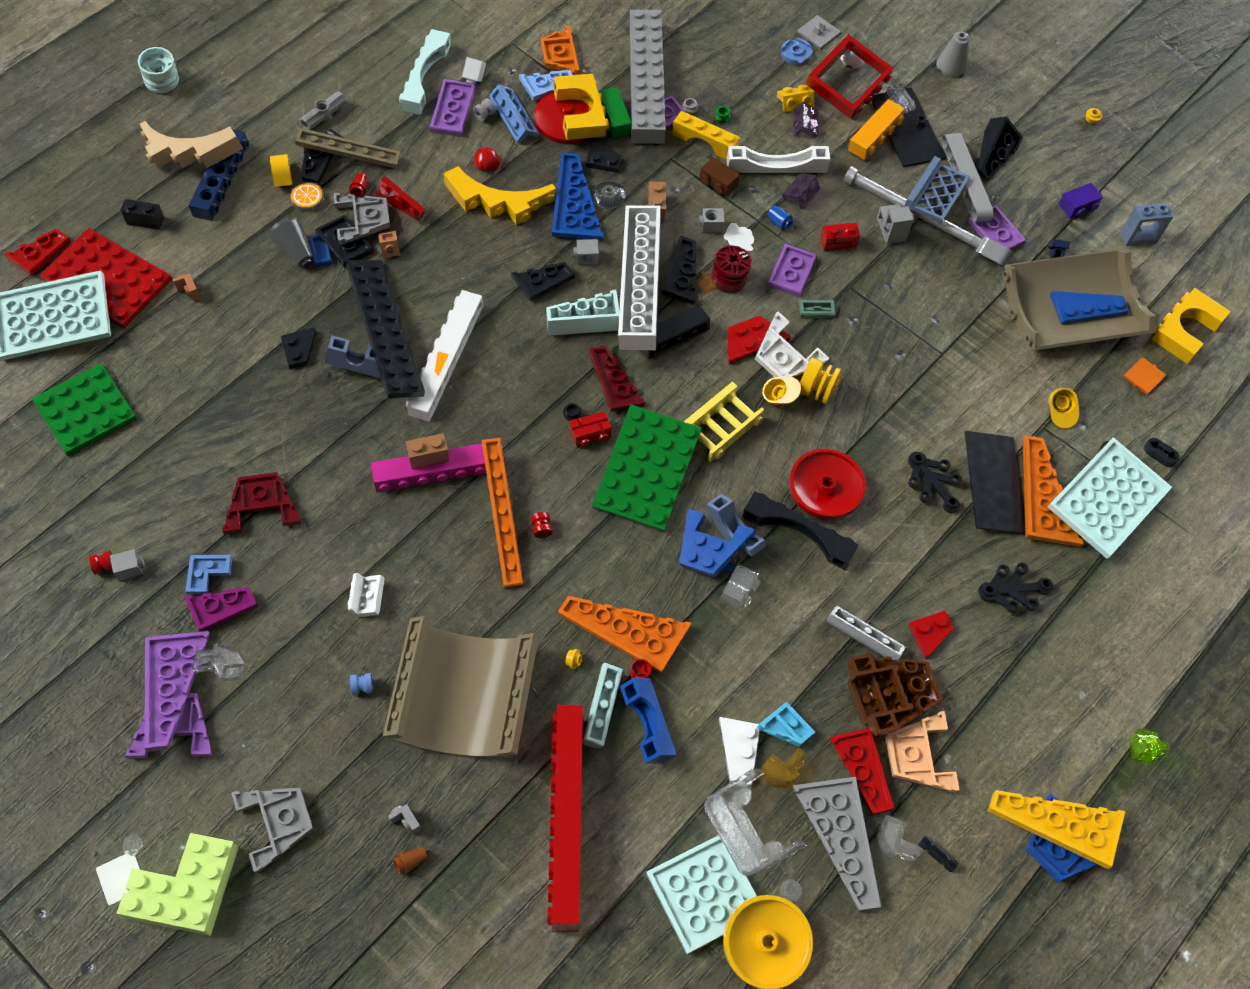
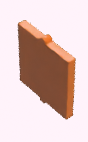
M1142 357L1123 377L1131 382L1134 387L1148 395L1166 374L1159 370L1155 364H1151Z

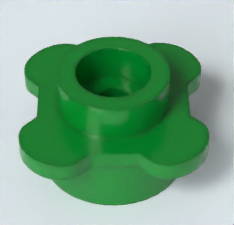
M726 106L715 109V120L718 122L731 121V110Z

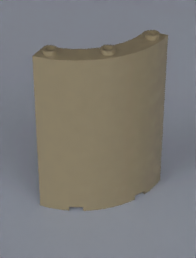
M1117 249L1005 265L1003 279L1006 282L1010 317L1014 319L1016 327L1026 344L1033 350L1156 333V315L1145 305L1142 306L1138 301L1140 296L1136 285L1132 286L1130 276L1133 275L1130 251ZM1052 291L1123 296L1129 312L1126 315L1060 324L1050 293Z

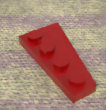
M869 728L830 737V741L850 776L856 777L858 790L871 813L876 815L893 811L894 806L874 738Z

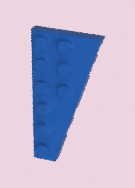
M561 152L552 237L598 239L603 241L604 236L595 213V207L587 187L578 153Z

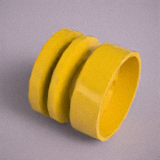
M812 357L800 381V394L809 397L813 391H816L815 400L818 401L821 394H823L822 403L826 405L837 389L841 369L837 367L834 374H831L833 365H829L826 371H823L824 362Z

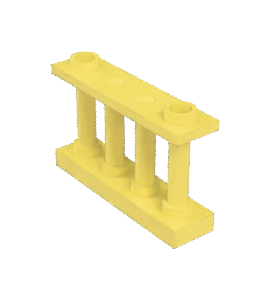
M733 382L684 421L696 426H700L702 423L706 424L723 439L719 444L715 445L704 434L700 433L698 440L710 450L708 457L710 463L715 458L719 459L728 447L754 425L758 426L763 420L764 409L761 407L754 413L736 397L738 386ZM732 402L749 418L744 423H740L724 408V405ZM714 413H719L736 429L728 434L711 419V416Z

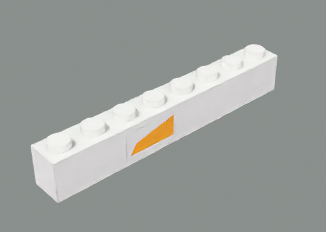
M462 290L460 295L455 298L454 308L448 313L447 323L442 325L441 335L434 343V350L432 353H429L426 367H423L420 372L425 390L424 397H409L406 401L409 416L430 422L483 308L481 295Z

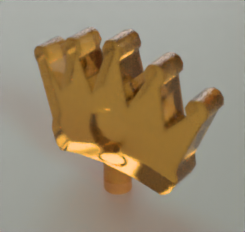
M700 272L701 276L698 277V280L701 281H698V284L703 285H700L699 288H705L703 293L714 290L715 285L711 278V273Z

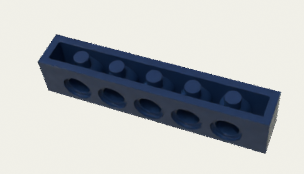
M233 130L243 149L206 168L188 205L193 217L213 221L214 216L218 214L221 201H224L225 193L231 186V180L237 173V167L243 160V154L249 147V140H247L245 132Z

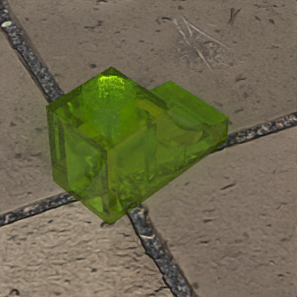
M1138 729L1130 736L1132 761L1154 762L1168 751V742H1161L1158 732H1150L1149 729Z

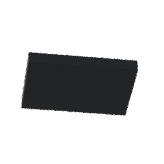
M346 215L315 229V233L320 236L324 244H327L330 252L343 268L346 267L347 260H359L373 253V248L364 237L339 245L337 229L355 227Z

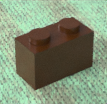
M713 157L701 168L699 180L726 197L738 186L740 174Z

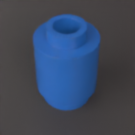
M773 206L767 214L769 220L782 230L790 228L793 223V216L780 206Z

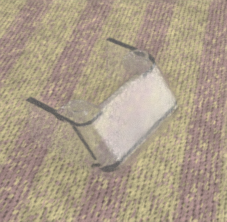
M752 768L709 796L704 803L705 812L738 871L745 876L761 872L783 861L807 845L805 841H798L785 848L778 841H771L765 845L762 843L743 807L751 802L753 797L752 790L748 784L765 773L763 769Z

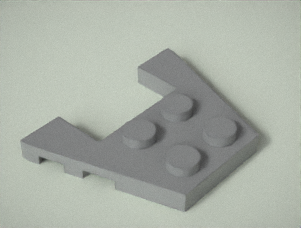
M333 193L335 209L353 207L355 227L337 229L339 245L390 228L387 198L371 196L357 198L352 194L340 196V193Z
M301 788L272 789V791H235L231 793L238 813L258 805L261 808L271 845L249 853L255 874L262 871L314 830Z

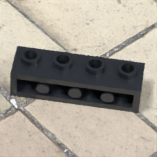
M698 304L677 315H673L669 319L658 322L656 350H642V352L650 359L709 331L710 317Z

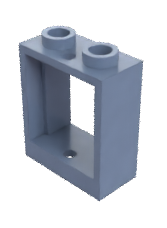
M1168 203L1135 206L1120 232L1125 246L1158 243L1173 218ZM1154 221L1153 225L1141 226L1143 222Z

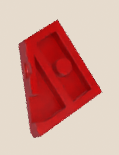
M946 610L912 621L908 625L924 659L928 658L954 629Z

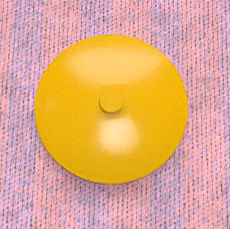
M759 895L745 900L731 913L724 929L723 947L730 967L740 979L757 988L779 989L796 981L807 968L813 950V936L807 918L795 904L779 896Z

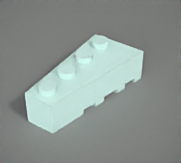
M616 289L611 290L609 294H596L594 298L578 299L575 303L565 302L546 307L548 336L618 331L620 310Z

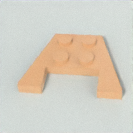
M945 711L924 718L912 725H907L885 736L892 777L954 793L960 790L956 772L935 773L927 733L946 732L948 730Z

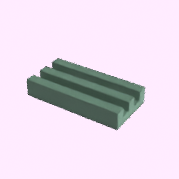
M799 300L800 318H835L836 316L834 300Z

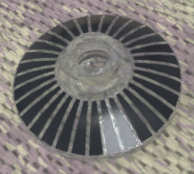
M612 181L601 182L592 191L594 203L604 209L617 208L624 203L626 198L624 188Z

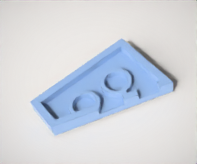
M570 70L552 71L545 75L533 73L534 76L520 74L519 80L531 99L536 101L554 92V77L573 74Z

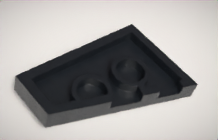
M566 262L546 265L542 269H527V272L523 273L512 272L511 277L527 298L532 301L574 279L575 273Z

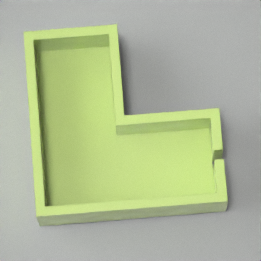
M190 833L176 877L132 868L125 887L129 892L128 894L123 893L116 914L128 920L211 936L239 847L233 841Z

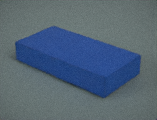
M319 235L309 236L315 267L332 265L331 253L327 244L323 243Z

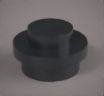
M570 403L564 407L563 416L568 421L581 417L582 411L577 404Z

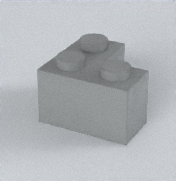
M900 204L879 208L877 220L886 244L906 241L908 234H910L911 225L914 223V215L910 212L909 206L901 207Z

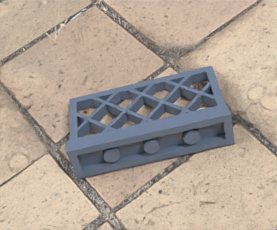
M934 156L908 196L905 207L909 206L910 212L913 210L943 223L969 181L970 176L941 164V158ZM942 170L948 175L941 176L939 171ZM954 178H960L964 181L956 183ZM950 179L952 184L945 185L943 180ZM939 181L941 186L934 187L932 182ZM955 188L956 192L949 193L948 189ZM943 190L945 194L938 195L936 191ZM932 192L934 196L927 197L925 193ZM948 199L949 203L942 204L941 200ZM937 201L938 205L931 206L930 202ZM921 203H925L927 207H926V208H922V207L917 206V205H918V204H921ZM941 210L943 214L940 216L935 214L934 211Z

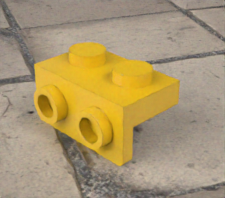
M799 85L798 88L793 89L786 87L781 91H777V98L783 102L784 112L813 108L815 106L814 90L807 85Z

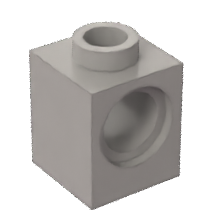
M703 208L702 215H699V226H702V233H723V208Z
M598 239L577 240L576 247H573V256L577 258V265L598 264Z

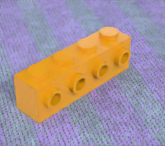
M888 99L850 139L848 151L863 160L869 155L871 156L876 147L882 145L885 137L891 135L895 127L903 122L905 108Z

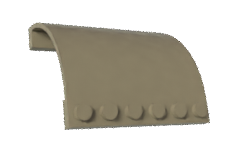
M426 616L410 618L383 737L408 746L449 755L466 757L517 755L539 635L530 633L519 635L518 638H480L432 627L429 625L430 619Z

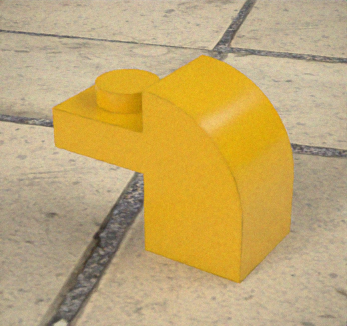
M288 154L270 156L275 187L292 185L291 163Z

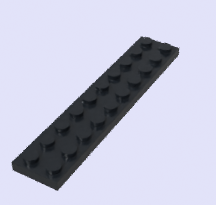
M347 260L346 268L387 399L424 397L423 383L382 260Z

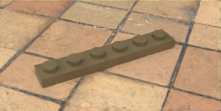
M299 128L295 140V145L395 169H397L400 158V151Z

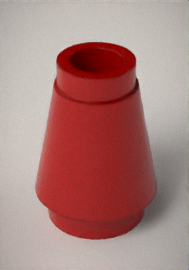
M358 173L349 186L350 194L355 195L357 198L362 197L366 193L367 176L364 173Z

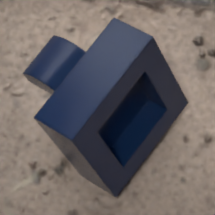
M1050 240L1048 243V248H1051L1050 256H1054L1055 251L1058 250L1060 252L1059 257H1064L1065 250L1069 249L1070 241Z

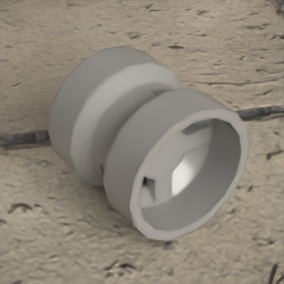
M486 98L480 105L477 104L473 107V112L478 120L484 121L488 115L491 116L496 112V108L493 102Z

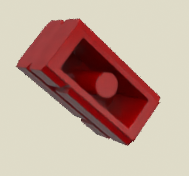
M857 222L824 225L820 235L824 251L856 248L860 239Z
M605 411L569 421V431L575 447H587L596 441L604 442L612 435V428Z

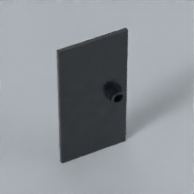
M911 87L873 95L871 102L876 112L888 99L905 108L903 122L895 127L891 135H888L903 167L931 162L934 156L941 158V160L946 159V155Z
M965 431L976 529L1026 534L1014 437Z

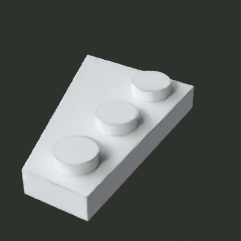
M719 717L729 781L733 784L751 787L760 731L757 728L759 724Z

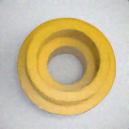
M1095 108L1087 110L1086 120L1089 123L1096 124L1102 119L1100 110Z
M578 649L569 650L565 664L570 669H576L577 666L581 665L582 655Z

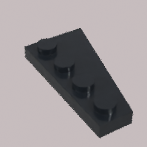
M680 235L661 291L664 295L692 305L696 302L695 240Z

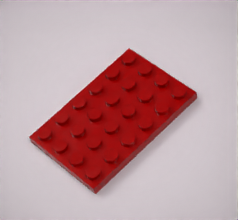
M90 228L84 231L39 275L43 281L51 282L102 271L105 280L109 320L123 328H126L172 280L171 275Z

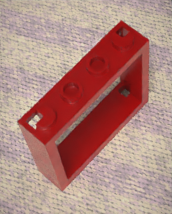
M848 34L808 75L806 85L851 119L855 114H859L862 111L864 104L868 105L873 95L881 91L884 83H889V80L893 77L891 74L894 68ZM848 49L881 74L854 104L820 79Z

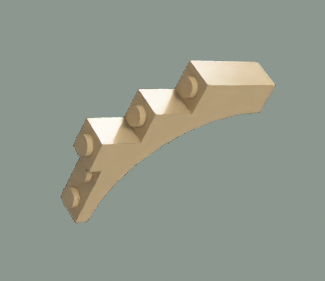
M146 121L140 123L143 129L140 133L148 144L145 146L148 152L146 156L150 163H155L158 168L171 161H174L175 164L179 162L181 167L184 168L197 160L199 163L203 162L206 168L243 149L231 127L202 137L174 138L158 133Z

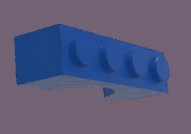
M634 677L621 685L620 688L626 705L639 715L644 725L645 736L639 745L645 763L659 764L676 756L677 754L651 679Z

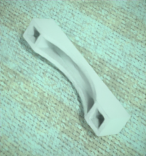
M431 29L429 35L426 36L424 47H421L420 56L416 58L415 67L410 71V78L406 81L404 92L399 97L402 111L421 115L426 104L425 91L422 87L424 75L434 63L446 57L451 46L450 33Z

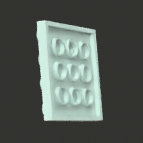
M723 833L646 872L687 955L722 937L728 918L735 908L745 900L757 896Z

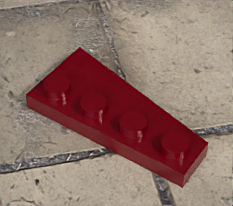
M607 346L590 348L588 353L609 411L629 409L630 404L644 407L646 402L643 398H640L636 387L631 385L625 371L620 369L618 361Z

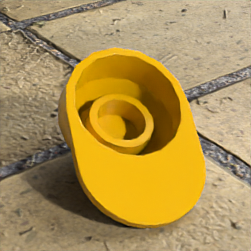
M774 377L768 380L763 387V396L772 405L790 404L797 400L801 393V384L793 377Z
M1069 388L1055 389L1050 394L1048 400L1051 419L1060 428H1070L1079 419L1077 395Z

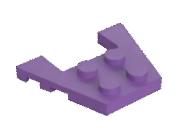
M189 693L173 736L193 735L192 757L212 756L198 695L196 693ZM145 714L139 730L136 731L133 737L134 741L126 752L128 759L148 757V752L145 751Z

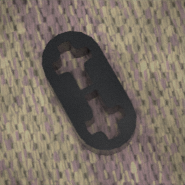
M1150 438L1144 445L1145 453L1166 467H1173L1180 459V455L1175 449L1157 438Z

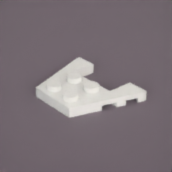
M779 312L775 314L755 360L774 377L793 378L805 372L812 357L826 363L829 357L818 347L805 359L779 335L790 323Z

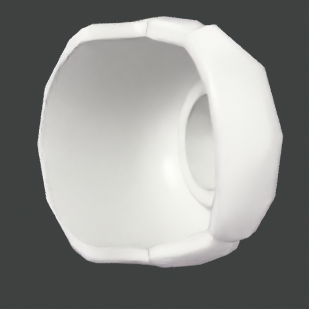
M849 49L840 57L844 66L850 65L852 69L860 68L864 64V61Z

